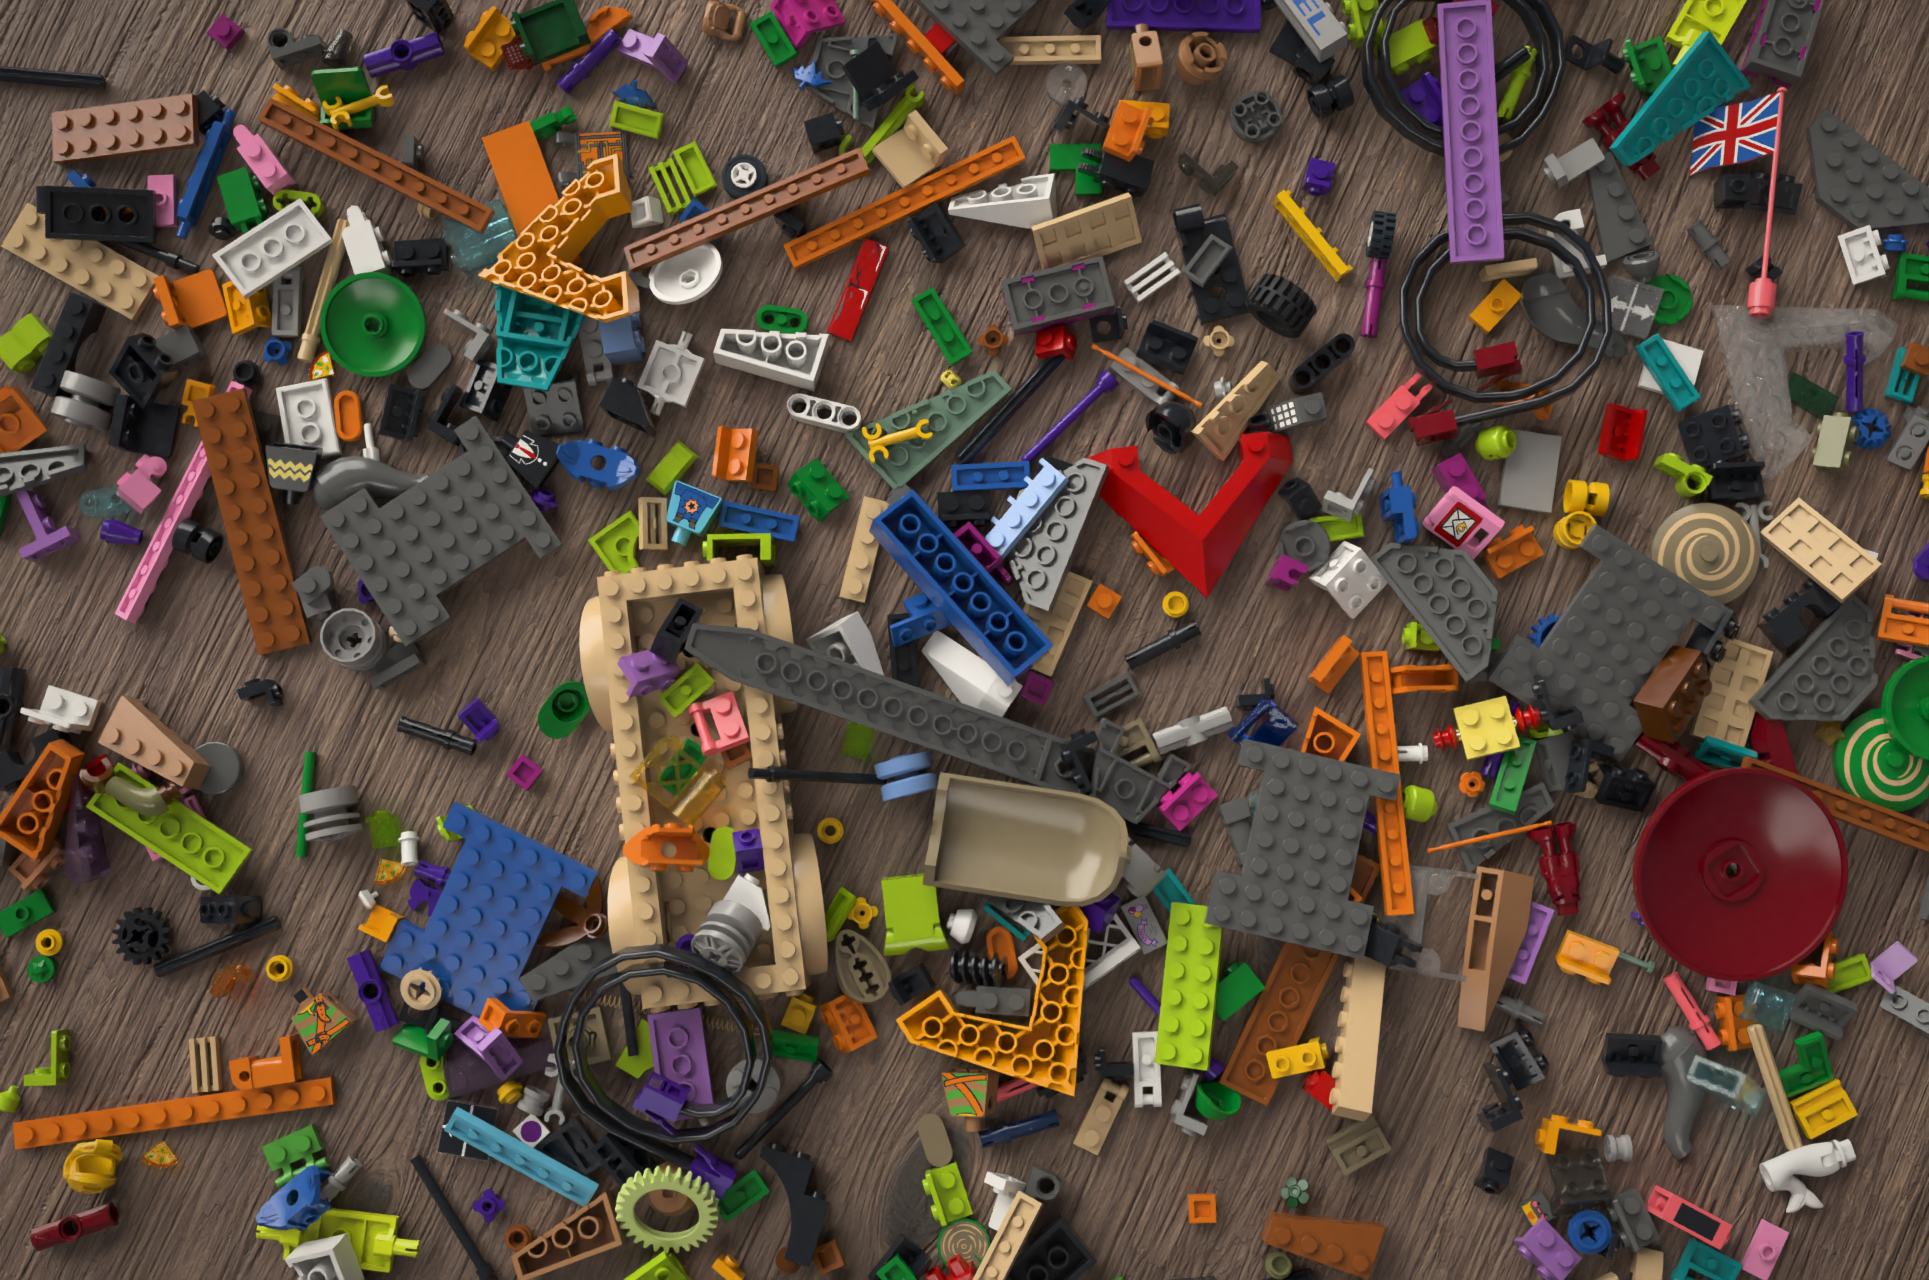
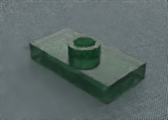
M1795 372L1789 374L1778 396L1822 421L1824 415H1830L1839 399L1838 396Z

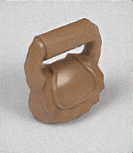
M709 1L706 5L702 32L707 35L718 36L729 42L738 41L743 37L747 15L737 5ZM730 12H737L733 35H729L726 30H728Z

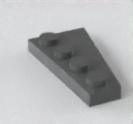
M1611 151L1603 154L1605 160L1586 172L1589 192L1594 204V219L1597 221L1598 242L1601 244L1602 255L1605 254L1607 264L1653 244Z
M85 444L0 453V497L87 471V448Z
M1540 782L1522 790L1515 815L1488 808V805L1445 824L1454 843L1532 825L1555 806L1544 782ZM1519 833L1456 847L1466 872L1471 873L1478 865L1489 859L1497 850L1513 840Z
M979 894L1044 943L1066 927L1049 904Z
M609 929L600 939L594 940L587 936L583 940L570 945L519 978L520 983L531 1000L535 1002L577 987L595 963L613 954ZM616 965L598 974L594 980L617 973Z

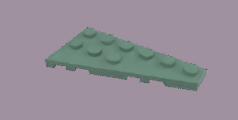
M993 370L966 382V384L944 391L938 396L923 400L895 412L889 417L866 425L867 433L874 435L877 432L876 424L879 423L882 429V437L914 428L920 420H929V425L923 426L921 432L924 434L932 432L933 437L930 440H922L917 437L884 446L888 450L889 460H885L882 452H877L874 455L875 463H871L869 458L870 446L868 440L863 437L862 428L844 434V436L892 489L897 486L902 488L1012 391V388Z

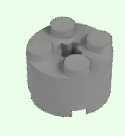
M1129 837L1127 847L1132 848L1130 864L1125 863L1122 877L1128 881L1125 886L1138 898L1142 895L1146 897L1165 878L1167 873L1164 870L1158 872L1161 867L1136 844L1131 846L1134 841Z
M757 1056L752 1074L755 1082H758L764 1059L762 1056ZM746 1058L736 1064L728 1074L726 1081L728 1098L740 1087ZM774 1062L771 1064L768 1080L759 1100L748 1113H760L767 1110L780 1095L783 1079L780 1069ZM749 1087L746 1095L736 1106L737 1109L740 1108V1106L753 1092L754 1087Z

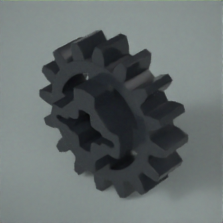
M142 907L134 908L133 912H125L124 917L126 920L118 919L116 922L120 928L112 930V933L118 935V939L113 940L112 944H119L120 946L116 953H125L123 960L130 961L133 959V965H139L142 961L144 965L152 964V959L155 961L162 959L160 952H169V948L165 945L174 940L168 937V933L174 931L173 928L166 927L170 919H161L162 911H155L153 913V907H145L144 910ZM140 918L148 919L152 921V923L146 924L145 921H141ZM140 948L142 952L145 951V954L138 953L133 949Z

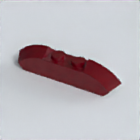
M1757 713L1752 729L1753 751L1760 754V761L1798 775L1782 720L1766 721Z

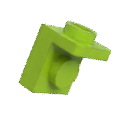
M1410 622L1406 624V628H1403L1402 643L1406 644V650L1439 651V647L1421 624Z

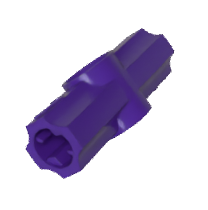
M434 32L409 41L403 39L396 40L388 48L364 55V62L371 78H375L400 69L406 71L413 70L418 63L445 55V50L438 33ZM409 52L407 57L400 59L402 53Z
M371 949L347 958L358 985V996L365 1003L376 1032L400 1023L388 994L389 986L382 979ZM371 984L376 985L378 988V995L375 998L369 994Z

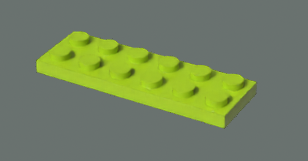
M118 762L114 767L116 776L140 788H150L151 786H154L156 789L159 788L122 763ZM107 792L102 794L95 793L86 805L87 808L220 895L223 894L254 851L175 798H173L174 802L168 805L169 811L157 816L142 815L122 804Z
M1171 903L1155 1053L1156 1064L1206 1071L1210 1069L1224 928L1204 923L1207 906Z

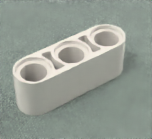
M794 394L787 402L790 416L798 422L843 433L854 432L862 426L860 412L853 406L805 394ZM796 403H805L807 405L805 411L802 413L794 412L793 407ZM821 409L831 410V416L828 419L819 418L818 413ZM847 415H854L857 421L853 425L848 426L843 423V419Z

